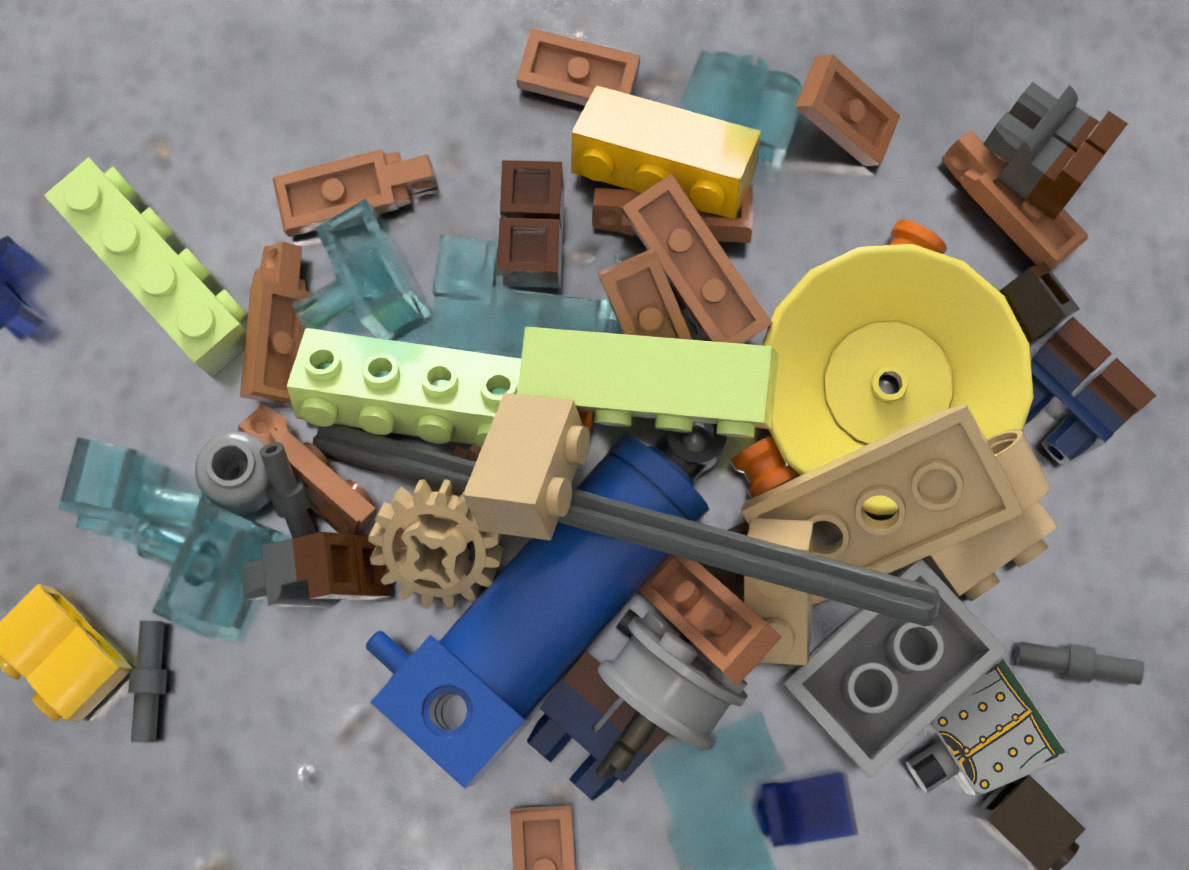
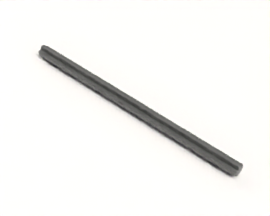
M337 424L327 427L319 426L317 435L313 437V445L326 457L414 482L425 479L429 486L439 489L444 479L450 480L452 492L460 495L465 491L476 463L468 459ZM572 488V500L569 511L564 517H559L558 520L562 524L921 626H930L939 610L940 595L933 586Z

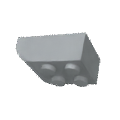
M922 559L906 566L897 577L930 585L938 590L940 595L939 610L930 626H921L861 608L808 656L807 666L799 665L783 682L868 778H872L1007 652L1005 647Z

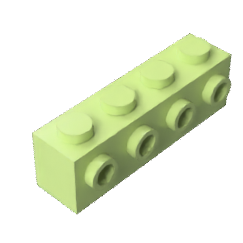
M88 157L44 196L187 356L210 377L215 376L244 350L246 329L240 322L248 314L225 289L216 296L202 282L210 275V272L188 248H185L180 254L173 250L165 241L173 232L150 207L142 213L134 207L129 199L137 192L113 166L103 173Z
M525 326L517 394L574 400L579 412L595 413L594 423L631 427L633 416L655 418V428L660 430L692 432L693 422L717 424L716 434L754 438L755 428H772L779 355L772 346Z
M306 328L286 387L296 418L303 419L316 426L327 427L337 424L362 428L375 435L397 433L418 436L425 441L435 444H444L451 441L471 445L477 444L482 448L503 393L517 394L521 359Z

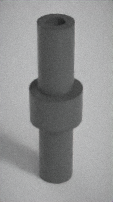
M279 442L267 444L260 450V455L272 484L269 496L276 514L281 518H285L292 538L315 534V529L307 511L311 501L303 480L294 476L283 444Z
M140 621L136 669H130L128 693H134L131 742H156L159 694H165L167 670L161 669L163 621Z
M1020 641L1017 648L1016 665L1062 672L1064 679L1090 683L1092 678L1134 685H1141L1144 674L1143 661L1096 654L1095 647L1069 643L1067 649Z

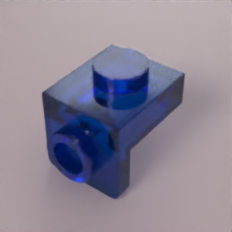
M5 236L0 240V329L2 330L7 325H10L28 336L44 320L9 280L33 260V257L10 236Z
M841 772L786 783L771 782L763 784L764 799L758 800V818L763 834L766 837L771 836L774 847H792L859 835L847 773Z

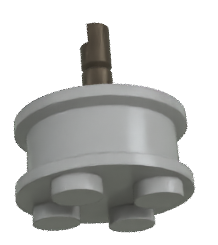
M648 610L644 618L638 616L632 618L628 628L633 635L615 661L605 659L598 667V673L605 683L625 702L637 710L619 736L620 741L615 742L597 768L596 773L601 778H611L617 769L626 772L636 758V752L641 751L657 726L694 747L702 750H711L717 742V738L713 733L715 726L731 704L742 706L748 697L744 691L747 685L744 679L737 686L694 644L690 646L677 637V634L680 632L677 627L652 610Z

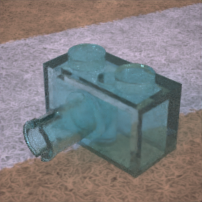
M701 50L679 108L761 131L757 161L782 169L802 113L795 108V105L804 85H801L800 81L789 73L778 70L769 71L767 62L760 56L756 66H753L752 59L754 54L748 53L738 57L728 52L721 51L712 54Z
M366 198L315 228L336 271V280L305 298L292 303L293 309L299 312L296 316L305 329L319 330L350 311L355 310L359 321L376 338L397 341L435 319L390 227Z
M77 437L58 510L77 516L76 528L95 532L99 536L131 542L134 532L153 536L157 522L199 531L207 515L208 498L204 493L197 494L166 487L171 468L138 450Z
M202 500L186 536L172 531L158 522L149 524L141 534L160 542L161 547L138 540L137 554L144 559L152 560L171 569L152 613L200 636L235 643L254 601L246 600L244 597L241 574L242 563L263 559L261 545L281 541L284 533L205 500Z

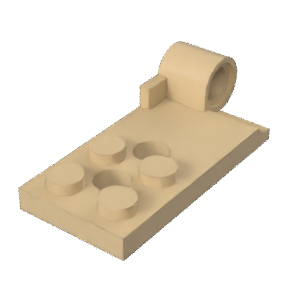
M964 403L954 408L936 412L743 502L741 513L749 526L752 518L811 520L813 524L818 521L832 522L840 528L843 534L842 538L832 545H821L813 540V554L888 574L1023 515V509L1041 500L1049 492L1051 485L1022 430H1007L986 439L967 403ZM881 495L891 498L897 504L898 512L888 520L878 521L870 518L864 512L862 506L869 498ZM812 595V606L829 599Z

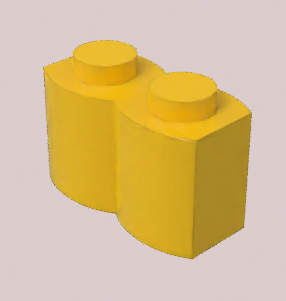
M37 584L0 621V669L17 680L23 675L36 691L31 697L34 704L54 721H59L62 717L67 721H83L130 673V669H133L126 659L102 635L93 629L83 615L52 587Z

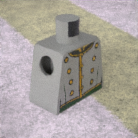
M1002 656L924 728L933 745L906 761V764L925 793H929L954 776L966 794L978 796L1056 764L1069 757V754L1004 656Z

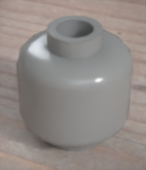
M228 431L214 436L203 445L196 458L194 473L198 487L216 508L228 514L245 515L258 511L271 500L269 490L272 484L260 455V450L265 445L259 438L247 432Z

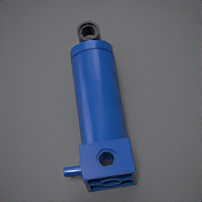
M693 422V426H700L707 430L711 436L712 445L705 451L692 452L686 449L680 442V432L666 431L654 446L650 445L649 447L638 439L624 434L575 489L699 522L709 511L707 502L694 488V481L703 471L710 469L718 462L725 448L727 436L716 434L717 424ZM557 522L551 541L530 538L496 576L492 584L479 595L440 640L430 635L415 652L409 655L385 632L377 631L366 643V650L392 672L393 675L370 703L464 789L471 787L482 778L531 722L527 718L528 715L670 554ZM459 695L466 704L467 713L463 723L452 730L442 721L441 708L449 697Z

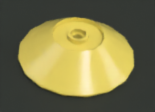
M914 244L857 247L811 269L774 310L771 318L773 324L768 327L762 344L763 346H772L779 355L772 428L769 431L783 460L800 476L936 412L954 408L964 403H967L986 439L1007 430L1019 429L1023 431L1034 398L1029 342L1005 296L962 260ZM883 375L894 376L899 383L898 392L895 394L884 393L879 387V378ZM881 495L869 498L862 506L864 511L874 515H894L898 512L897 504L891 498Z

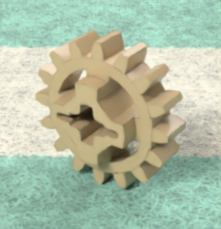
M425 479L419 480L413 496L406 489L400 487L396 490L391 504L386 502L382 504L375 518L377 523L374 524L368 538V542L376 545L370 561L372 565L387 566L381 578V582L384 585L392 584L396 581L403 585L399 595L400 599L405 601L415 592L421 595L423 608L429 609L434 597H441L447 609H454L459 593L470 602H473L477 598L480 586L489 587L492 584L497 570L495 567H499L504 548L498 545L502 534L480 531L463 497V493L460 497L452 494L450 480L444 479L439 492L431 491ZM400 526L404 530L401 539L406 544L404 548H401L398 533ZM470 541H473L475 547V559L472 563L468 559L471 551L467 544Z

